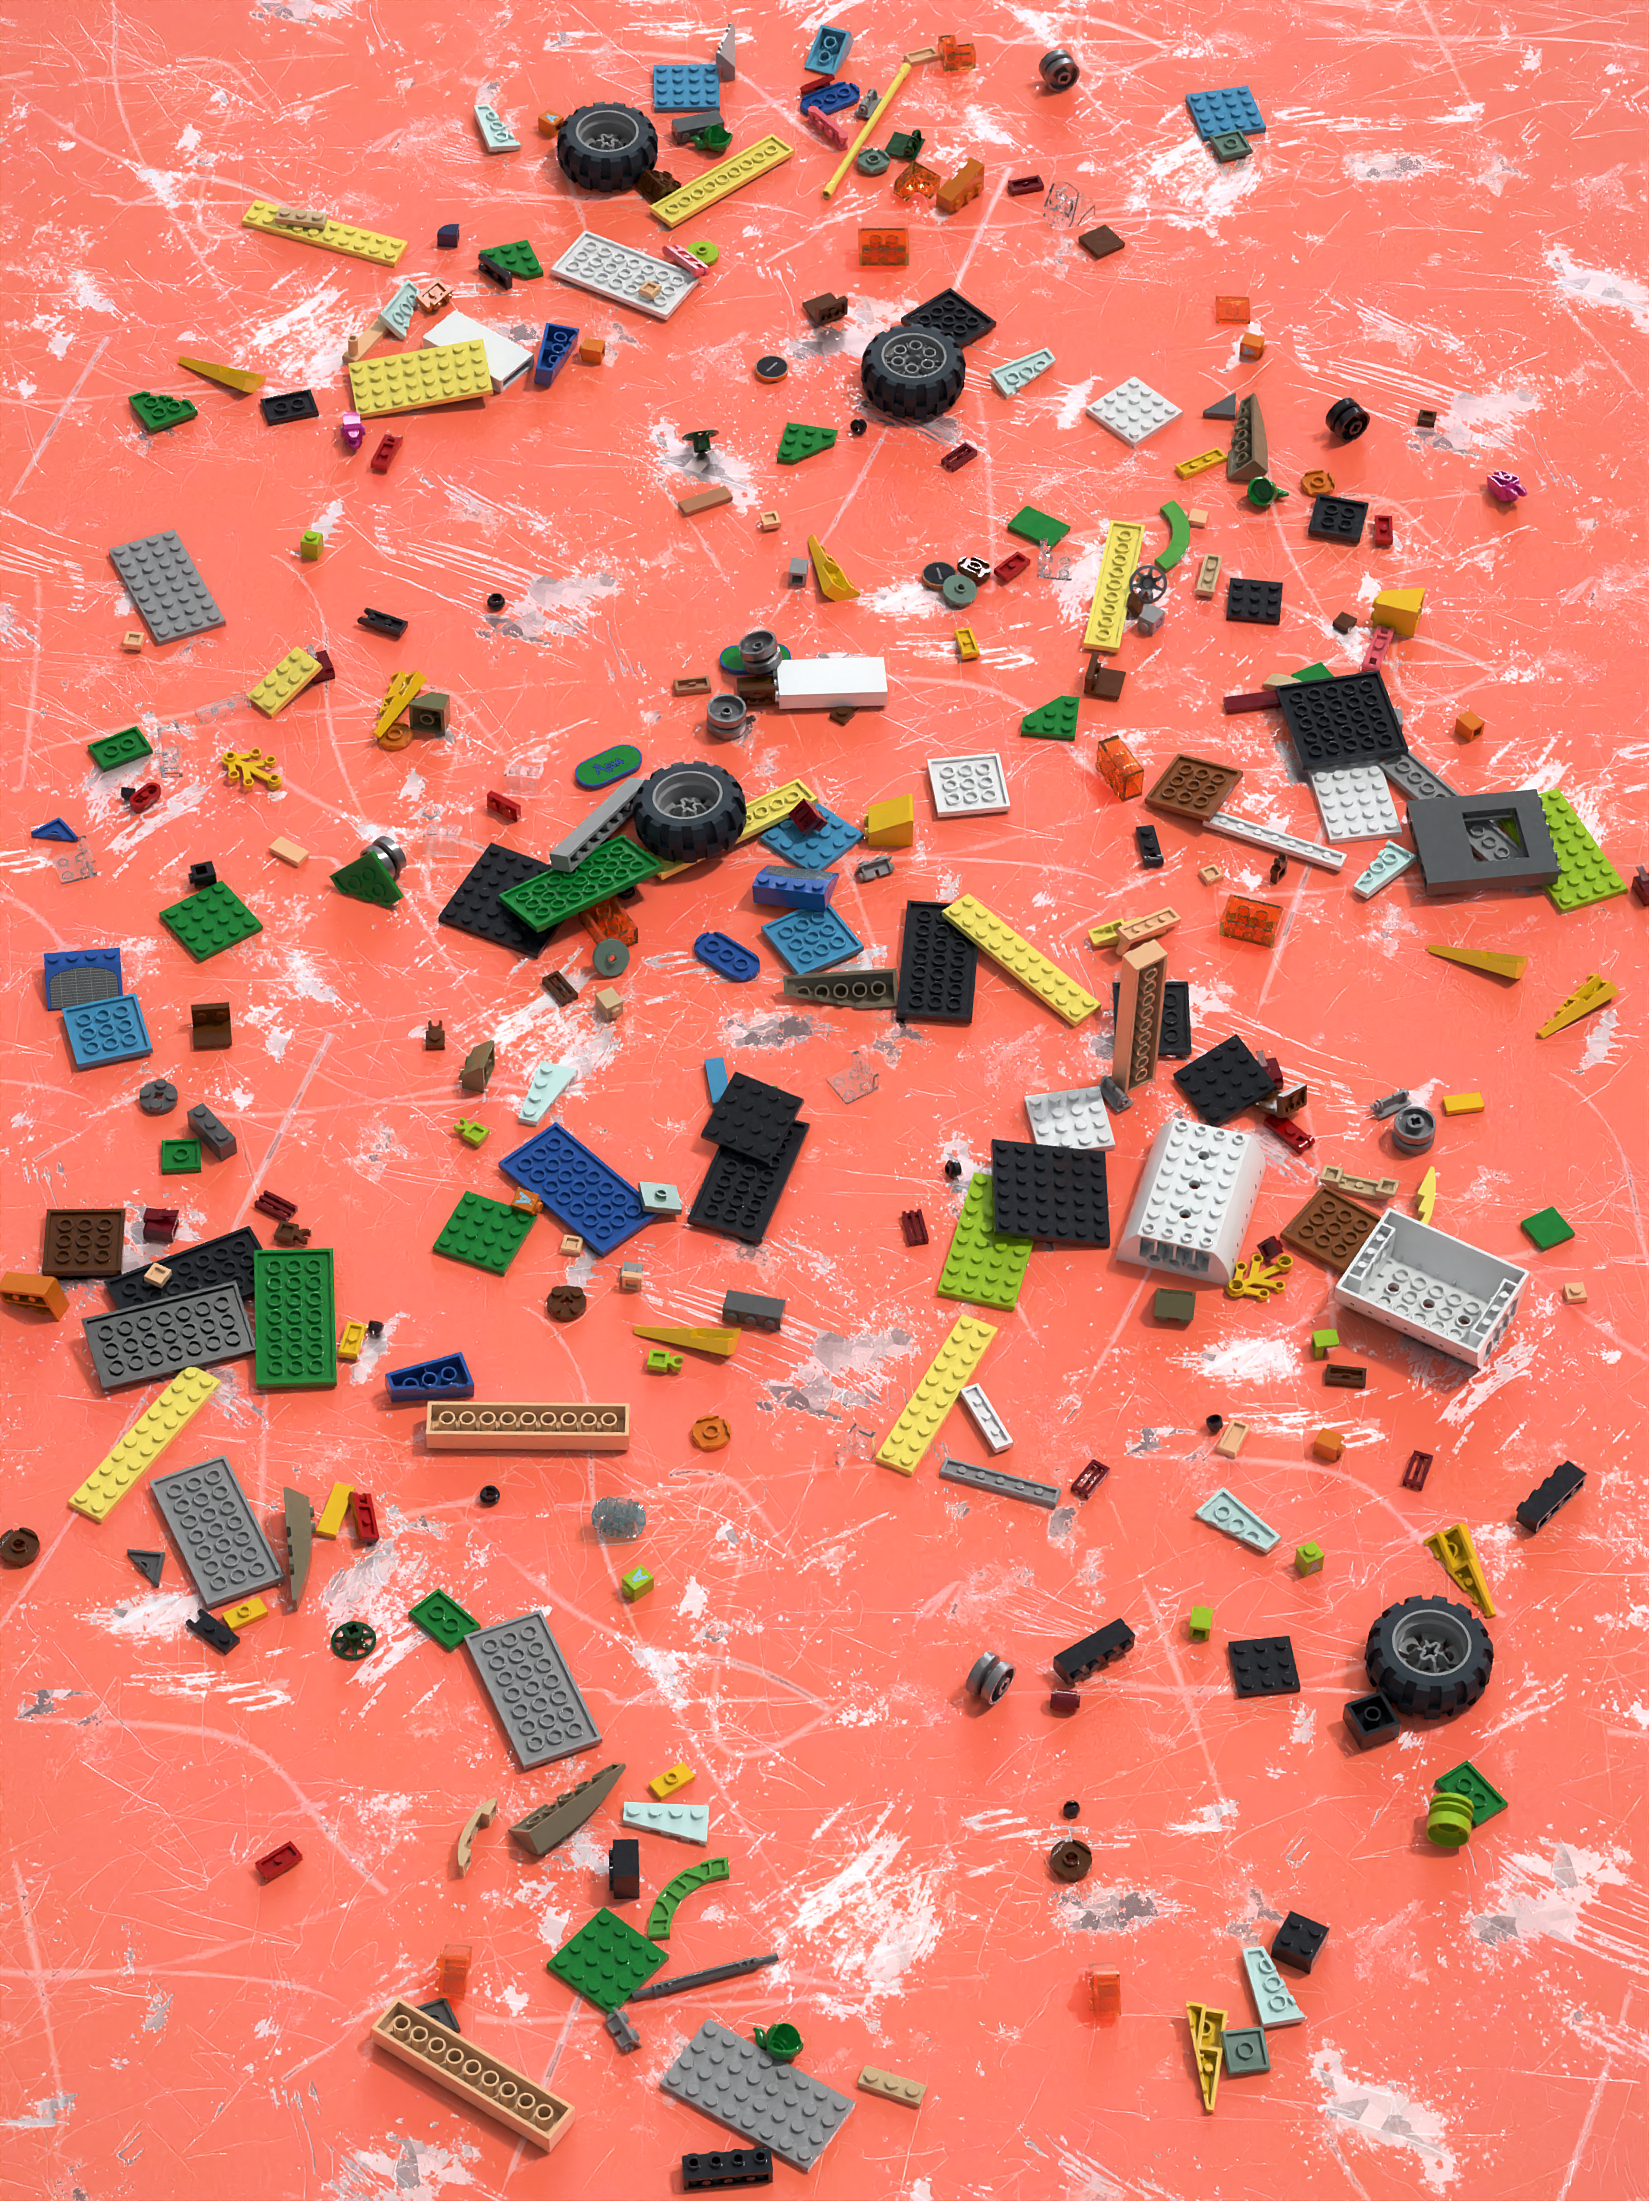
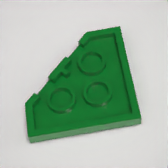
M528 240L480 250V254L482 253L495 263H498L503 269L509 271L511 275L515 273L521 275L522 279L526 280L544 276L543 269Z
M146 391L128 397L130 405L151 433L198 416L197 409L187 399L179 401L174 400L172 396L161 394L154 396Z
M787 422L777 455V463L795 465L802 458H810L819 454L822 449L834 447L838 430Z
M1062 695L1023 717L1021 736L1075 741L1080 697Z
M374 850L329 876L339 892L344 894L350 893L356 895L357 898L367 901H376L386 907L404 897Z

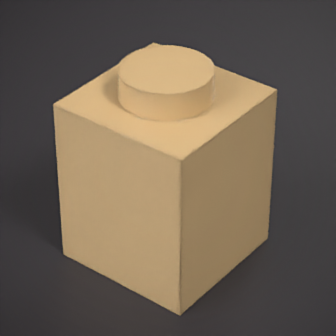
M612 987L595 994L596 1008L606 1021L623 1014V1001Z

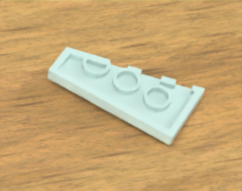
M489 104L473 105L474 115L489 152L521 150L520 142L515 141V136L512 132H508L507 126L504 122H500L499 116Z
M409 279L404 282L377 316L400 340L406 337V330L409 327V321L414 312L413 308L417 303L414 299L421 291Z
M1046 347L990 370L989 376L1005 398L1008 399L1054 365L1056 359Z
M1388 840L1384 850L1381 849L1378 853L1377 859L1370 863L1369 869L1364 871L1355 882L1353 891L1368 899L1415 863L1417 856Z
M541 1061L519 1114L518 1123L537 1127L550 1110V1106L559 1099L561 1092L569 1086L571 1079L577 1076L578 1069Z
M1224 1487L1194 1512L1195 1517L1265 1553H1268L1281 1541L1279 1534Z
M624 1802V1825L646 1831H659L661 1835L669 1836L670 1834L681 1837V1840L689 1842L693 1840L699 1842V1845L707 1846L709 1806Z
M1258 1946L1242 1949V1958L1263 2028L1305 2021V2015L1297 2007L1296 2000L1287 1990L1283 1978H1280L1276 1967L1265 1948Z

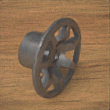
M1145 565L1139 567L1130 578V592H1134L1133 587H1139L1141 589L1138 594L1140 600L1143 603H1153L1164 595L1167 588V578L1164 572L1156 566ZM1149 569L1148 573H1140V571ZM1153 569L1157 570L1161 575L1153 577ZM1138 574L1136 583L1133 584V580L1135 576ZM1162 578L1164 581L1163 588L1156 585V582ZM1153 589L1161 591L1156 598L1153 597ZM1145 592H1148L1150 600H1144L1141 597Z

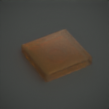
M1216 296L1217 324H1250L1249 297Z

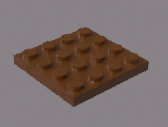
M47 1209L42 1275H121L126 1209Z

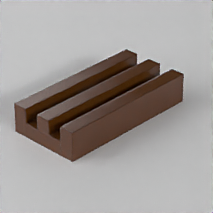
M558 970L542 978V984L562 1007L566 1005V1002L571 1003L572 999H578V993ZM563 987L568 991V993H569L570 995H568V994L563 990Z
M1327 1364L1325 1385L1365 1389L1367 1368Z

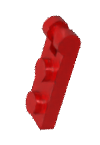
M385 433L370 463L371 468L388 471L399 447L402 446L403 436L397 435L395 437L390 433Z
M1271 1114L1264 1119L1263 1125L1299 1154L1306 1151V1147H1311L1315 1144V1139L1312 1135H1307L1287 1117L1278 1118Z
M350 1491L348 1502L352 1508L357 1540L377 1543L379 1533L371 1494L363 1493L361 1495L358 1492Z

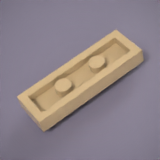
M279 207L275 223L325 229L328 213Z
M1205 553L1196 588L1197 595L1214 596L1223 556Z
M866 2064L857 2084V2087L920 2108L927 2091V2085Z

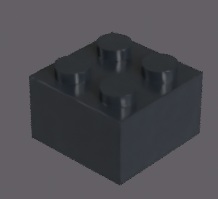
M1383 1691L1344 1704L1342 1718L1360 1750L1399 1737L1401 1722Z
M613 1839V1848H609V1890L614 1891V1899L640 1898L638 1839Z
M1290 1910L1272 1944L1271 1957L1310 1975L1328 1941L1330 1928Z

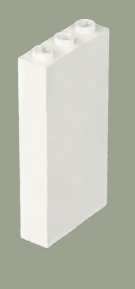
M456 310L447 315L444 320L436 324L433 329L422 337L423 350L483 339L492 389L499 393H503L534 367L533 353Z
M884 657L782 660L778 667L773 669V678H777L774 679L776 690H778L775 693V702H779V709L887 705L888 690Z

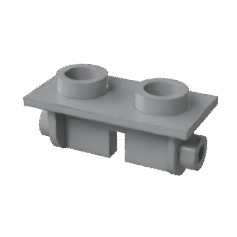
M875 88L869 89L868 94L865 95L854 115L868 119L871 117L882 99L877 97L878 93Z
M882 855L874 861L869 862L866 860L859 863L855 874L859 873L860 881H867L877 877L876 870L879 876L892 873L895 870L894 864H890L892 855L887 857Z
M1104 1075L1101 1077L1102 1082L1098 1085L1101 1094L1117 1112L1133 1105L1128 1095L1117 1086L1111 1076Z
M1401 1088L1392 1095L1377 1099L1375 1103L1369 1106L1381 1119L1412 1103L1407 1098L1409 1095L1408 1089Z
M613 2007L615 2014L610 2013L606 2016V2024L613 2035L621 2031V2034L615 2037L621 2049L629 2053L636 2044L642 2048L639 2042L641 2036L634 2027H630L629 2022L631 2020L624 2010L620 2012L616 2007Z

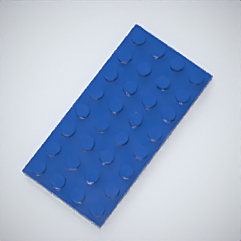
M557 1122L498 1162V1168L523 1189L539 1194L543 1206L576 1235L582 1237L583 1241L602 1257L661 1215V1213L643 1211L639 1192Z

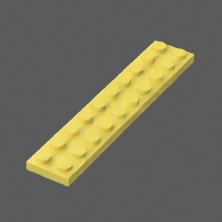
M770 134L650 206V212L673 228L794 155V149L775 135Z
M260 200L254 201L242 219V225L391 267L397 265L408 248V241L332 220H327L325 229L275 223V217L278 208L281 206Z
M1110 521L1083 648L1119 653L1128 611L1126 605L1128 596L1131 593L1129 581L1137 569L1145 532V525Z
M798 778L746 803L747 821L736 844L790 818L788 814L803 798L811 801L814 805L818 804V798ZM651 851L647 852L662 864L663 871L657 874L661 880L696 864L684 863L683 860L671 862L664 860L659 854L654 855ZM706 858L698 859V860H697V863L700 862V861H702V860H704V859H706Z
M969 893L942 911L941 916L1074 1027L1101 1009L1102 1004Z
M961 1315L876 1455L875 1462L909 1476L913 1475L960 1397V1389L966 1387L998 1333L997 1327L967 1315Z
M188 1367L182 1370L68 1500L69 1506L102 1524L221 1387V1380L197 1367Z

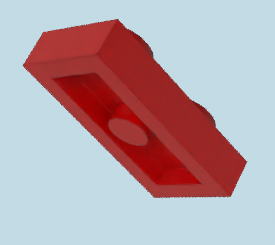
M832 73L805 84L799 89L802 94L808 92V94L815 92L817 87L821 86L824 88L831 85L830 82L835 80Z
M1375 515V545H1393L1392 516Z
M1017 551L995 567L994 574L1007 583L1027 568L1031 560Z
M490 790L487 794V807L508 819L518 822L521 819V805Z
M289 1841L255 1862V1867L268 1882L302 1861L303 1855Z

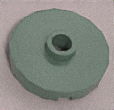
M868 148L858 154L857 166L865 173L879 174L887 170L890 165L889 155L882 149L873 150V148Z
M956 574L949 576L942 586V595L950 604L965 607L974 602L977 595V587L969 577Z
M610 938L597 944L592 954V960L596 970L607 976H616L626 969L630 955L624 943ZM614 955V959L610 961V956Z

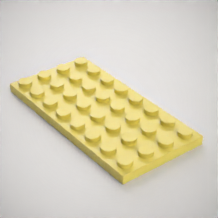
M483 339L348 363L356 411L360 414V419L493 394Z

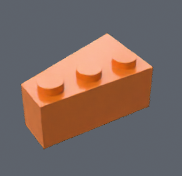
M970 156L966 159L968 163L963 168L959 167L957 169L958 174L953 179L949 178L936 193V206L949 214L959 210L984 189L985 165Z
M6 1272L0 1281V1297L4 1303L24 1310L27 1307L37 1310L36 1313L43 1316L45 1313L54 1316L53 1320L59 1322L70 1305L55 1277Z

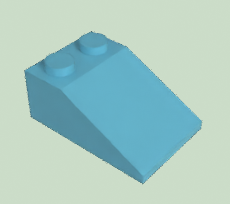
M821 24L804 68L828 75L833 73L835 76L852 48L854 38L851 32Z

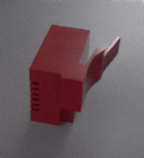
M313 644L305 645L308 655L318 661L323 667L312 678L313 684L321 683L323 680L327 681L329 678L330 680L335 679L334 666L326 650L315 652Z
M805 798L788 814L799 830L807 836L814 829L820 832L828 824L821 811H818L815 805Z
M1641 865L1636 867L1639 875L1633 877L1632 888L1645 907L1649 906V873H1646L1644 866Z
M1263 1050L1256 1051L1259 1064L1275 1083L1277 1089H1283V1075L1276 1057L1266 1059Z
M146 1207L143 1216V1222L145 1223L143 1237L145 1239L173 1243L179 1227L178 1214L180 1210Z

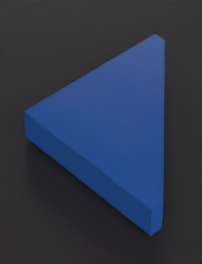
M60 817L31 831L33 838L67 842L79 841L78 836Z

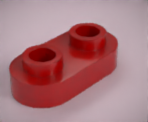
M154 782L145 784L130 796V807L135 811L145 810L161 797L160 785Z

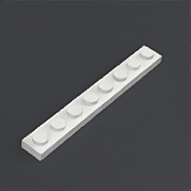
M1220 811L1215 814L1210 822L1203 820V826L1337 871H1341L1347 859V854Z

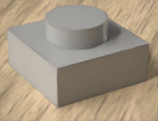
M624 1261L620 1281H622L623 1271L642 1273L643 1264Z

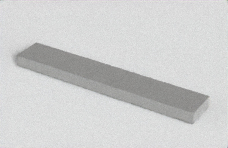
M945 1457L939 1477L1055 1509L1062 1491L1061 1488Z

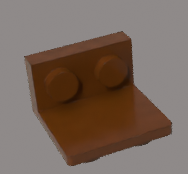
M652 169V171L644 170L636 187L654 204L663 199L666 191L675 192L682 187V184L675 180L671 173Z
M829 292L803 302L802 307L818 325L847 315L848 299L845 295L836 298Z
M1092 653L1085 676L1084 693L1119 699L1126 672L1102 668L1101 662H1098L1099 654Z
M772 676L737 678L738 697L745 702L746 706L775 704L776 688L775 684H773Z
M229 1002L191 1005L194 1048L231 1046L232 1033Z
M1301 1082L1284 1092L1275 1091L1254 1104V1108L1273 1114L1278 1118H1285L1307 1105V1084Z

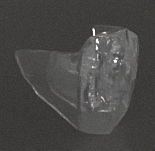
M1067 182L1052 183L1043 208V219L1048 225L1063 231L1071 227L1080 226L1095 216V205L1091 197L1080 194L1076 188Z

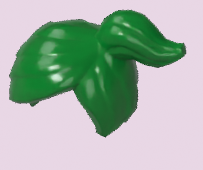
M712 124L705 128L703 139L699 136H692L690 140L694 141L696 148L699 150L709 148L712 151L720 152L730 146L733 133L727 132L720 125Z
M1256 477L1250 481L1246 496L1252 504L1264 507L1272 504L1276 498L1288 497L1289 493L1276 487V484L1273 481H1269L1268 478Z
M789 2023L772 2024L767 2033L760 2027L753 2028L757 2046L761 2049H767L769 2054L775 2059L781 2061L790 2060L803 2050L804 2044L801 2041L798 2030Z

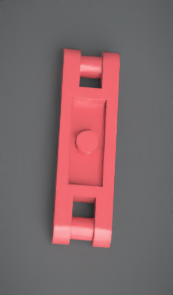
M810 106L808 108V114L810 115L808 116V123L815 125L829 139L838 144L839 150H847L848 133L819 108Z
M668 245L663 247V255L670 256L676 260L677 263L690 271L692 277L708 276L710 274L709 267L682 246L673 245L671 247Z
M1377 625L1362 663L1361 671L1381 670L1390 643L1394 637L1395 628L1390 627L1388 629L1384 628L1383 625Z

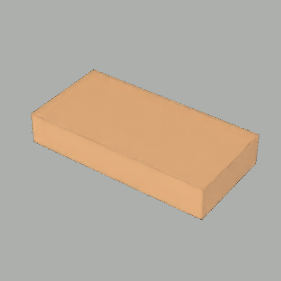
M931 46L905 53L903 58L911 67L938 61L940 55Z
M281 836L269 846V852L297 867L310 856L309 851Z
M1232 1419L1217 1446L1216 1452L1235 1459L1251 1430V1425Z

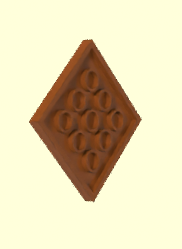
M1178 753L1144 798L1145 804L1210 822L1242 779L1243 770Z
M1323 1184L1280 1233V1238L1344 1274L1382 1217Z

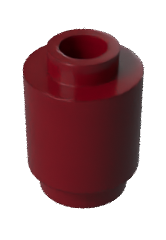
M1059 1689L1051 1691L1050 1708H1055L1058 1711L1075 1712V1708L1080 1707V1696L1076 1695L1077 1691Z

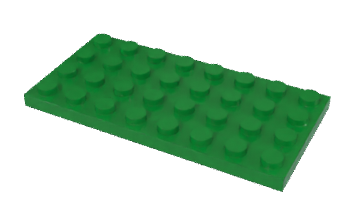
M622 834L598 846L572 872L550 869L499 894L498 897L503 905L538 933L663 871V866Z
M333 1248L254 1250L256 1388L337 1386Z

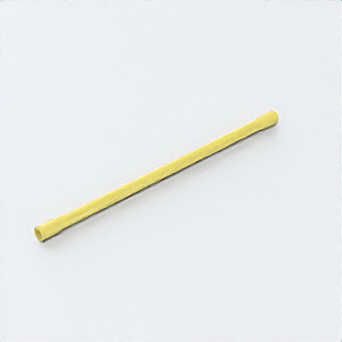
M903 63L895 79L832 179L822 191L824 198L829 199L854 157L903 79L906 78L911 70L910 64Z

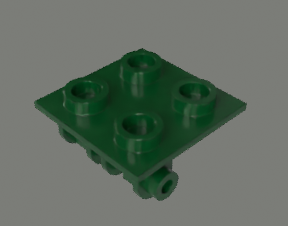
M918 129L912 132V136L894 132L885 152L890 155L916 160L926 139L922 138L921 131Z

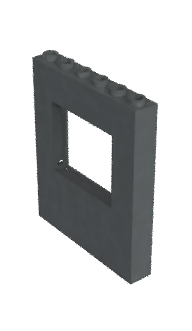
M1537 789L1409 800L1406 803L1405 814L1426 896L1558 883V877L1561 876V866L1557 864V852L1553 850V837L1549 835L1550 826L1545 821L1546 812L1542 810V797L1538 796ZM1514 818L1524 858L1475 862L1464 822Z

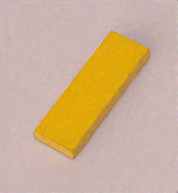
M1216 447L1175 465V471L1186 480L1227 462L1228 457Z
M335 1482L316 1530L317 1535L337 1538L350 1505L348 1495L350 1491L355 1492L354 1486Z

